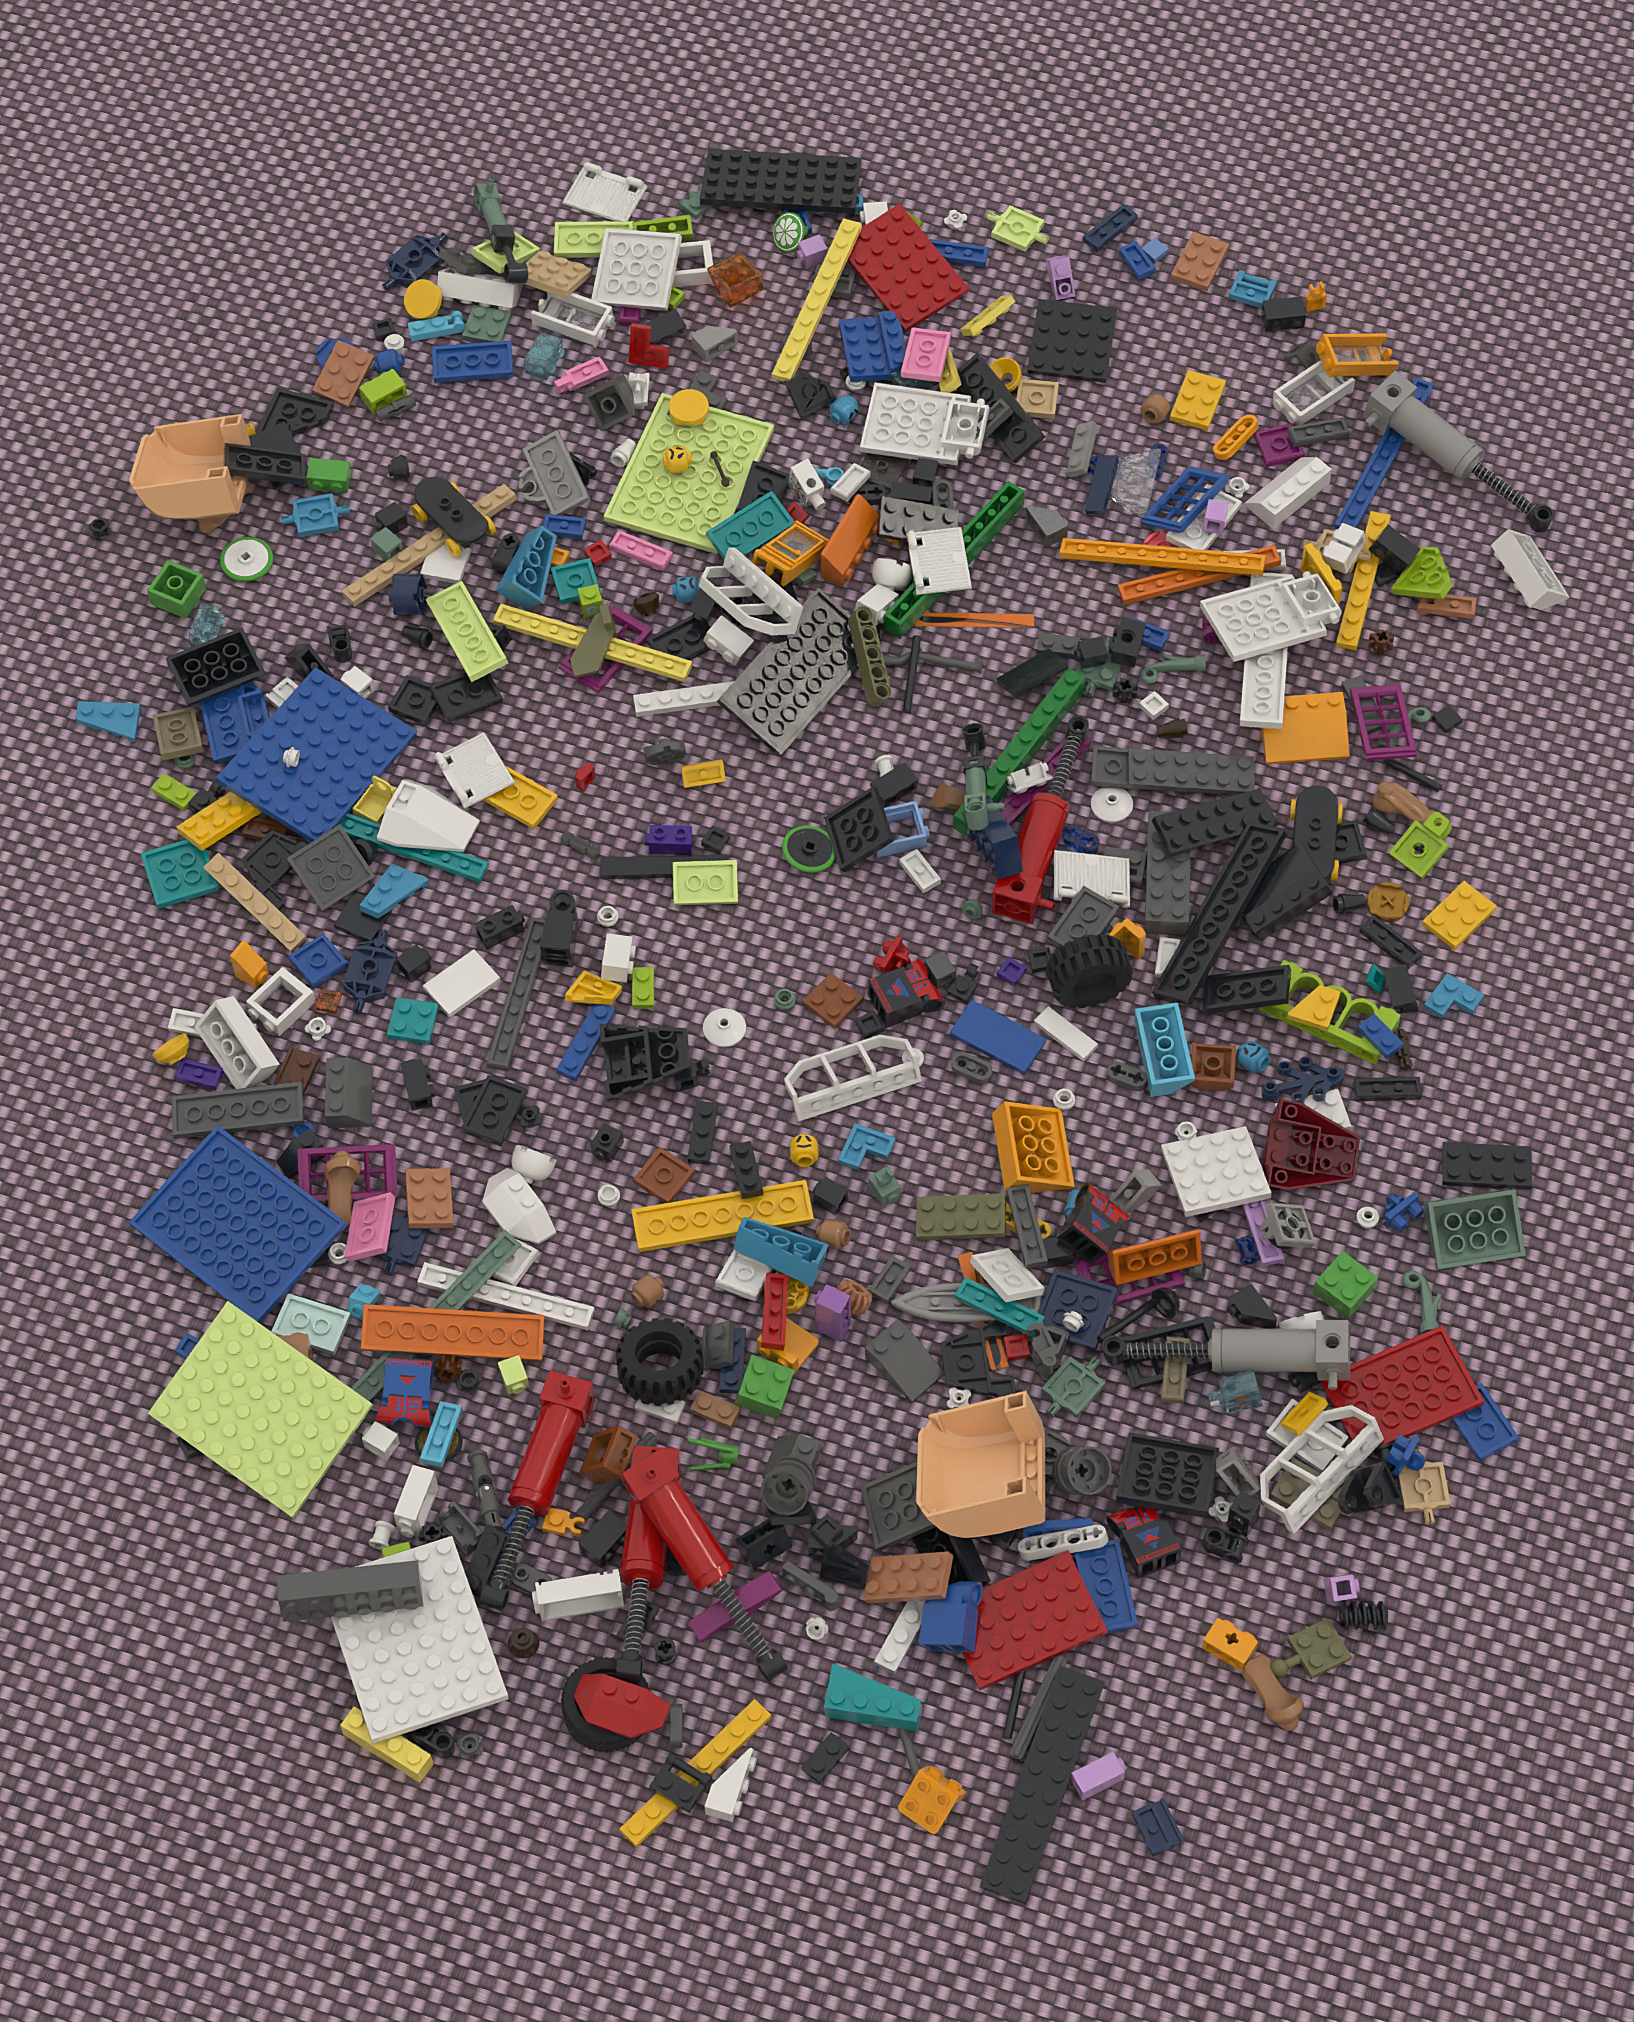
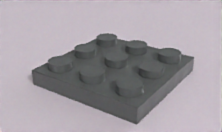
M341 824L286 859L321 912L376 877Z
M917 1461L861 1486L876 1550H884L936 1527L927 1519L916 1503Z

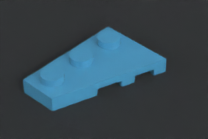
M78 701L75 719L78 724L96 730H105L113 736H122L136 743L141 706L139 703Z
M392 863L361 902L360 911L379 919L397 907L398 902L406 897L409 899L419 888L422 887L424 889L427 887L429 879Z

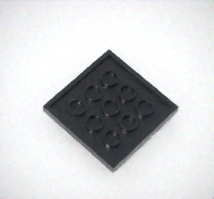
M1038 299L1027 373L1106 383L1117 308Z
M1129 1432L1116 1502L1207 1518L1219 1448Z

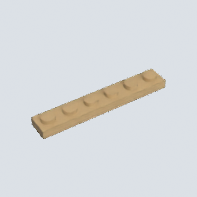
M217 853L203 867L290 952L293 953L307 939L288 918L220 853Z

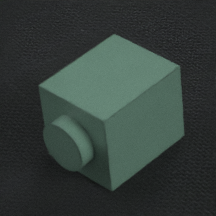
M386 527L376 532L371 538L372 550L385 562L403 550L402 541Z

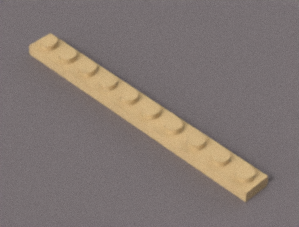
M503 484L472 505L483 516L487 515L490 518L515 502L517 496L510 488ZM437 527L343 589V597L354 607L392 583L393 574H405L424 562L428 555L444 546L445 540L450 537Z

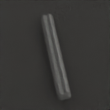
M648 1432L637 1446L654 1447L658 1439L653 1433ZM633 1451L631 1453L625 1471L631 1468ZM620 1478L603 1482L577 1510L578 1517L586 1521L622 1482Z
M1062 1655L1053 1658L1013 1744L1010 1756L1016 1760L1023 1759L1041 1720L1060 1666L1065 1667L1067 1659Z

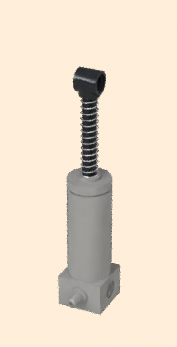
M1394 371L1370 395L1363 414V418L1366 419V426L1371 427L1374 425L1384 434L1390 428H1393L1460 481L1473 473L1474 476L1478 477V480L1481 479L1482 483L1485 482L1486 486H1490V489H1494V492L1496 491L1502 495L1503 499L1506 498L1507 502H1511V505H1515V508L1517 507L1519 511H1523L1524 515H1527L1526 519L1529 520V525L1534 531L1541 533L1549 528L1554 517L1551 507L1543 504L1533 505L1531 501L1529 502L1527 498L1525 499L1523 495H1520L1519 491L1516 492L1510 487L1511 485L1508 486L1506 482L1504 483L1502 479H1499L1498 475L1495 476L1494 472L1491 473L1490 469L1487 470L1486 466H1482L1480 462L1485 450L1415 398L1414 394L1417 387L1397 371Z
M1316 1320V1329H1213L1212 1339H1209L1207 1343H1129L1128 1340H1122L1119 1336L1112 1335L1105 1338L1102 1344L1105 1360L1112 1365L1121 1364L1124 1360H1128L1129 1357L1133 1359L1135 1357L1139 1359L1141 1357H1208L1209 1361L1212 1362L1213 1372H1317L1318 1380H1328V1388L1331 1390L1337 1388V1380H1350V1330L1348 1320ZM1112 1348H1119V1351L1115 1353L1109 1352Z

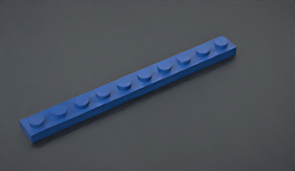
M1415 377L1412 383L1417 387L1414 397L1425 405L1434 384ZM1390 428L1383 435L1339 515L1334 529H1339L1342 523L1358 528L1406 440L1393 428Z

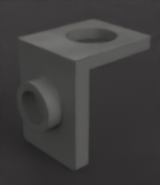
M1309 342L1294 345L1283 357L1284 360L1297 357L1305 369L1321 360Z

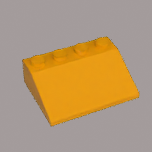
M1343 692L1284 696L1282 729L1260 728L1266 765L1350 757Z
M1004 1101L992 1113L1004 1191L1006 1192L1007 1187L1026 1184L1029 1185L1030 1193L1073 1189L1075 1185L1062 1110Z

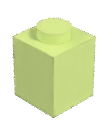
M519 1355L498 1362L499 1372L508 1395L512 1393L519 1394L525 1391L526 1388H529L528 1377Z

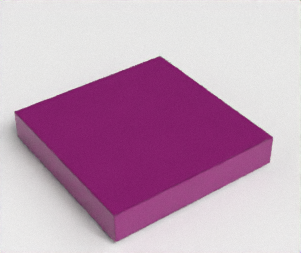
M1292 423L1254 433V439L1266 467L1296 461L1301 457H1305L1302 446L1293 447L1286 432L1288 427L1293 426Z

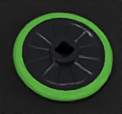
M809 825L799 826L790 830L783 839L782 851L785 859L800 871L808 873L820 872L829 868L835 861L836 856L830 836L821 828Z

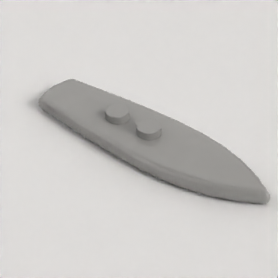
M945 1283L918 1288L891 1301L892 1306L905 1313L933 1321L982 1322L996 1320L955 1299V1294L961 1283ZM978 1283V1284H980V1285H982V1286H985V1287H987V1288H989V1289L995 1291V1290L991 1287L990 1284ZM1039 1295L1015 1300V1302L1038 1313L1042 1297Z

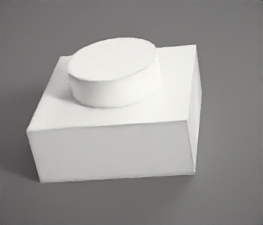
M1154 691L1139 702V708L1154 720L1169 708V704Z

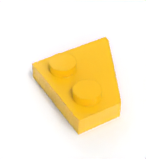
M584 970L566 992L564 1001L612 1005L621 994L622 986L609 980H601V977Z
M1319 985L1288 1012L1287 1019L1328 1031L1341 991Z

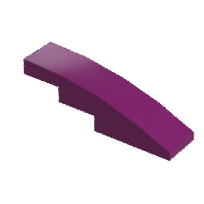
M769 1571L738 1588L733 1594L735 1597L737 1596V1600L741 1602V1606L744 1607L745 1612H748L747 1615L749 1616L783 1590ZM721 1600L688 1622L699 1641L704 1642L720 1629L725 1630L735 1623L734 1619H731L732 1616L728 1614V1610L725 1609V1605L721 1604Z

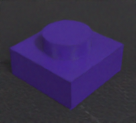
M1008 957L997 971V977L1015 987L1026 973L1027 967Z

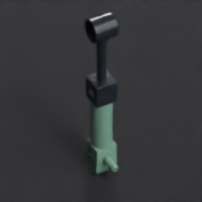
M490 176L486 184H475L474 201L479 213L484 214L491 233L490 242L494 252H504L508 263L504 267L505 282L527 283V264L516 263L512 252L516 236L512 226L507 225L500 207L501 197L496 184H494V177Z
M972 723L966 725L962 730L965 748L971 752V757L963 758L966 783L964 809L968 828L971 830H981L989 824L988 812L1004 809V803L987 804V769L984 755L979 756V751L986 747L984 729L981 724Z

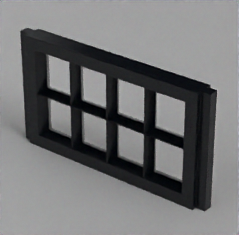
M1205 1316L1121 1338L1122 1340H1128L1129 1343L1143 1341L1151 1343V1339L1164 1336L1166 1342L1169 1335L1183 1332L1185 1339H1189V1342H1191L1188 1330L1202 1327L1206 1342L1203 1343H1207L1209 1339H1212V1330L1216 1328L1212 1316ZM1129 1357L1128 1360L1123 1361L1132 1389L1163 1383V1373L1160 1372L1156 1357H1143L1140 1359ZM1197 1357L1192 1358L1194 1365L1187 1367L1186 1377L1211 1371L1212 1362L1199 1364ZM1151 1360L1156 1375L1142 1378L1137 1363Z

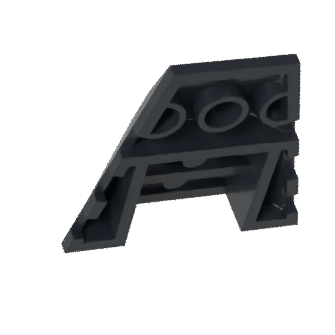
M599 1023L601 1044L605 1051L607 1080L604 1082L607 1102L691 1069L687 1028L627 1027L617 1024V1026H607V1024Z

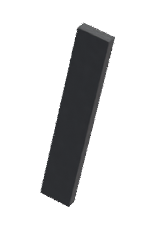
M728 854L601 857L600 876L601 879L673 878V862L728 860Z

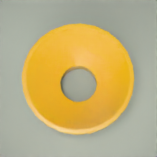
M1008 357L999 358L991 363L990 367L1002 382L1006 375H1012V381L1004 385L1010 392L1019 385L1022 377V371L1018 363Z
M183 1033L172 1038L156 1049L152 1056L158 1062L168 1063L169 1065L174 1064L186 1056L189 1046L188 1036Z

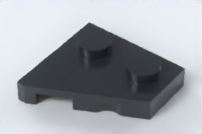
M826 1538L820 1579L865 1589L869 1565L831 1539Z

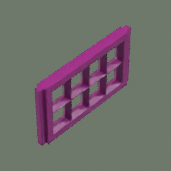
M615 605L610 608L613 618L624 624L623 628L617 633V639L629 642L620 636L629 627L640 634L633 644L642 646L646 639L651 636L653 629ZM573 649L559 665L560 670L573 678L575 677L570 659L576 649ZM615 662L611 668L602 664L601 668L607 672L600 680L592 675L575 679L598 693L625 664Z
M1400 684L1350 688L1366 761L1416 757V746ZM1395 696L1397 704L1381 706L1379 697ZM1360 698H1376L1377 706H1361ZM1398 710L1400 718L1384 719L1383 711ZM1379 711L1381 720L1365 721L1363 712ZM1402 724L1403 732L1388 733L1386 725ZM1382 725L1384 734L1368 735L1366 726ZM1405 738L1407 746L1391 747L1390 739ZM1385 739L1387 748L1372 749L1370 740Z
M395 1144L298 1149L299 1187L317 1201H328V1180L326 1179V1193L312 1194L311 1177H323L325 1172L311 1173V1156L325 1155L326 1165L327 1161L330 1160V1155H335L338 1151H346L349 1154L364 1153V1170H361L359 1175L365 1174V1191L351 1192L352 1199H367L390 1192L395 1197H398ZM369 1153H383L384 1169H369ZM384 1173L385 1190L371 1191L370 1174Z
M1107 1253L1091 1265L1085 1260H1080L1074 1264L1078 1276L1093 1280L1089 1267L1103 1264L1108 1278L1096 1282L1103 1284L1110 1282L1111 1286L1116 1287L1108 1268ZM1180 1269L1167 1272L1170 1281L1158 1285L1154 1276L1149 1277L1152 1286L1138 1290L1136 1282L1131 1281L1130 1284L1133 1292L1119 1295L1118 1292L1113 1306L1151 1296L1153 1290L1161 1287L1173 1290L1184 1286L1185 1281Z

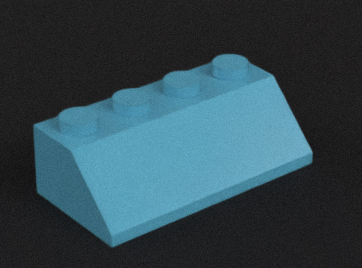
M1178 1003L1135 1009L1134 1024L1144 1070L1147 1075L1150 1097L1173 1094L1195 1081Z

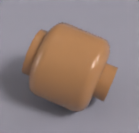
M1159 394L1150 395L1141 406L1142 417L1152 424L1162 422L1170 411L1168 400Z
M826 1219L822 1225H818L816 1237H818L819 1241L829 1244L828 1248L840 1250L848 1245L851 1231L845 1222Z
M645 1275L633 1284L631 1297L639 1307L651 1308L663 1299V1288L665 1285L659 1277L656 1276L654 1278L651 1275Z

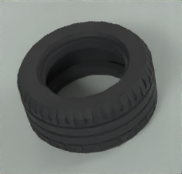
M614 1657L595 1658L594 1660H589L588 1663L585 1662L583 1665H580L568 1677L561 1695L563 1718L570 1735L579 1744H582L585 1748L588 1747L590 1750L593 1749V1751L614 1752V1750H623L625 1747L634 1744L642 1736L628 1738L586 1723L574 1698L582 1674H605L616 1678L618 1658L615 1659ZM643 1674L641 1682H628L649 1690L648 1683Z

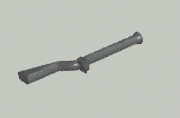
M922 648L919 649L918 664L929 662L982 673L983 662L974 663L922 653ZM911 652L900 657L883 655L885 666L902 665L910 661Z

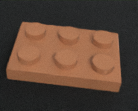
M1192 232L1171 273V280L1208 291L1229 250V244Z
M338 340L312 389V393L349 409L374 360V355Z
M450 1168L405 1169L408 1229L453 1228Z

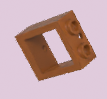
M621 1426L594 1433L579 1475L596 1484L619 1478L626 1469L638 1435Z

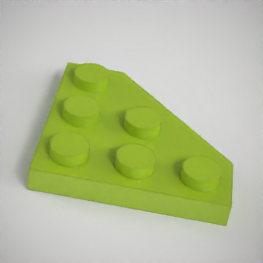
M1421 546L1420 551L1410 565L1402 572L1392 586L1391 590L1394 595L1444 599L1453 583L1438 547Z

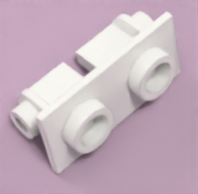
M1040 762L1027 767L1029 772L1027 776L1025 769L1010 773L1006 777L1010 785L1007 788L1014 793H1023L1031 786L1046 784L1047 780L1053 779L1051 775L1046 773L1048 771L1047 764Z

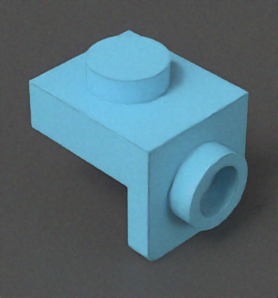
M360 1283L349 1297L347 1312H350L352 1317L363 1320L364 1304L374 1305L380 1298L381 1290Z

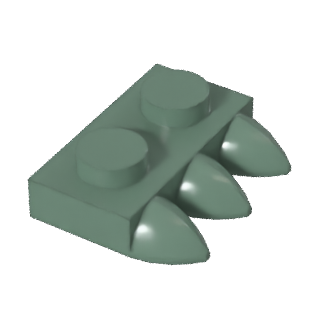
M698 184L699 192H689V200L679 199L680 207L695 220L714 206L700 205L702 184Z

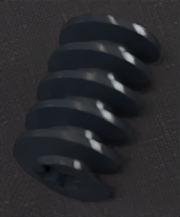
M1341 1600L1339 1605V1626H1341V1623H1344L1346 1630H1349L1351 1623H1353L1355 1630H1358L1360 1623H1363L1364 1629L1368 1630L1369 1625L1372 1624L1374 1630L1377 1631L1379 1624H1382L1383 1630L1386 1631L1388 1626V1605L1385 1608L1383 1601H1379L1375 1607L1374 1602L1370 1600L1366 1607L1364 1601L1360 1600L1357 1607L1355 1601L1351 1600L1347 1607L1345 1600Z

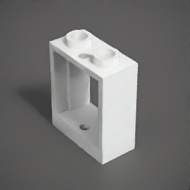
M710 240L681 243L678 258L703 256L705 268L675 271L672 286L685 287L715 283Z
M283 967L246 1001L248 1014L254 1020L259 1019L269 1032L272 1033L274 1031L278 1036L286 1031L316 1002L313 991ZM282 985L295 995L298 1000L276 1019L260 1005Z
M412 1465L394 1512L398 1532L405 1537H418V1535L422 1534V1526L426 1524L439 1490L434 1471Z

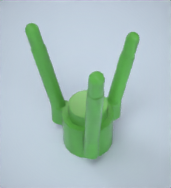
M703 1437L700 1440L687 1439L690 1443L720 1450L719 1460H723V1463L692 1466L689 1468L690 1471L717 1468L730 1469L731 1464H737L739 1446L728 1445Z

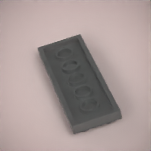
M1129 748L1128 788L1221 795L1245 793L1255 790L1254 756Z
M302 1082L172 1096V1135L174 1139L209 1135L217 1125L227 1133L304 1124Z

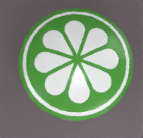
M791 212L784 213L774 224V243L784 252H795L798 248V242L803 241L808 229L797 214Z

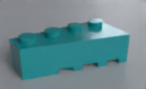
M832 1664L824 1703L826 1718L919 1731L923 1710L920 1699Z

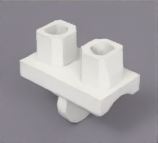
M629 373V385L633 391L635 409H644L645 406H648L649 373Z

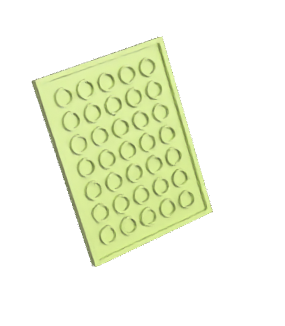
M662 393L603 516L604 521L718 554V551L705 534L708 530L735 514L753 460L760 462L774 432V425L710 406L708 415L702 425H676L669 413V401L672 395ZM684 446L687 452L691 451L692 464H689V469L685 472L669 473L668 469H664L662 454L665 453L667 448ZM712 451L717 452V459L723 473L729 479L730 484L727 487L722 486L720 473L714 459L710 457Z
M227 1301L148 1414L294 1518L374 1404Z

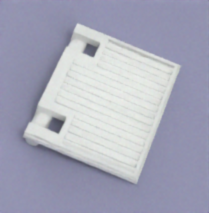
M587 162L584 164L562 204L615 222L628 221L646 191L647 185L644 184L643 180L631 176L624 178L603 171L600 166ZM589 171L596 173L594 179L586 177ZM631 185L638 187L636 193L628 191Z
M961 527L922 532L909 531L906 533L913 577L916 584V595L972 589ZM922 539V545L917 546L916 540ZM923 580H929V586H924Z
M485 733L444 753L437 752L435 754V761L439 764L453 791L459 797L464 809L515 783ZM451 758L453 763L448 765L446 760ZM471 791L473 796L468 798L466 793Z
M1054 850V899L1061 901L1062 897H1069L1073 901L1084 885L1113 903H1122V908H1130L1129 859Z

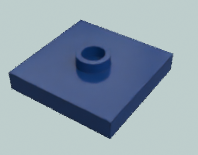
M324 933L288 956L289 961L313 989L348 967V962Z

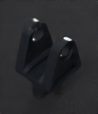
M1381 1459L1376 1464L1350 1472L1338 1496V1505L1344 1514L1369 1512L1403 1501L1399 1492L1400 1486L1397 1487L1398 1483L1394 1481L1390 1472V1466H1387L1389 1464L1387 1461ZM1348 1498L1350 1500L1351 1507H1348L1346 1501H1348Z

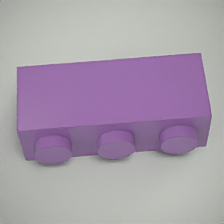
M826 1284L823 1291H818L814 1303H816L815 1322H817V1331L842 1342L851 1326V1295Z

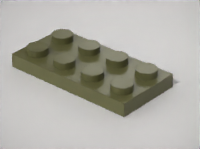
M1005 1193L917 1197V1241L1006 1237Z

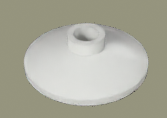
M1102 787L1092 796L1091 809L1100 820L1116 823L1123 821L1131 814L1133 800L1125 789Z
M728 1008L717 1009L705 1018L703 1033L711 1044L717 1047H731L743 1039L746 1033V1023L742 1015L735 1010ZM721 1023H728L726 1026L721 1025Z

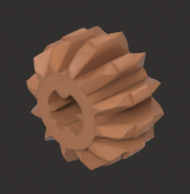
M847 1279L841 1281L836 1289L851 1295V1314L854 1313L858 1316L864 1314L871 1305L872 1294L862 1284L856 1283V1281Z

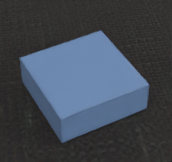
M1156 238L1142 247L1154 264L1169 252V248Z

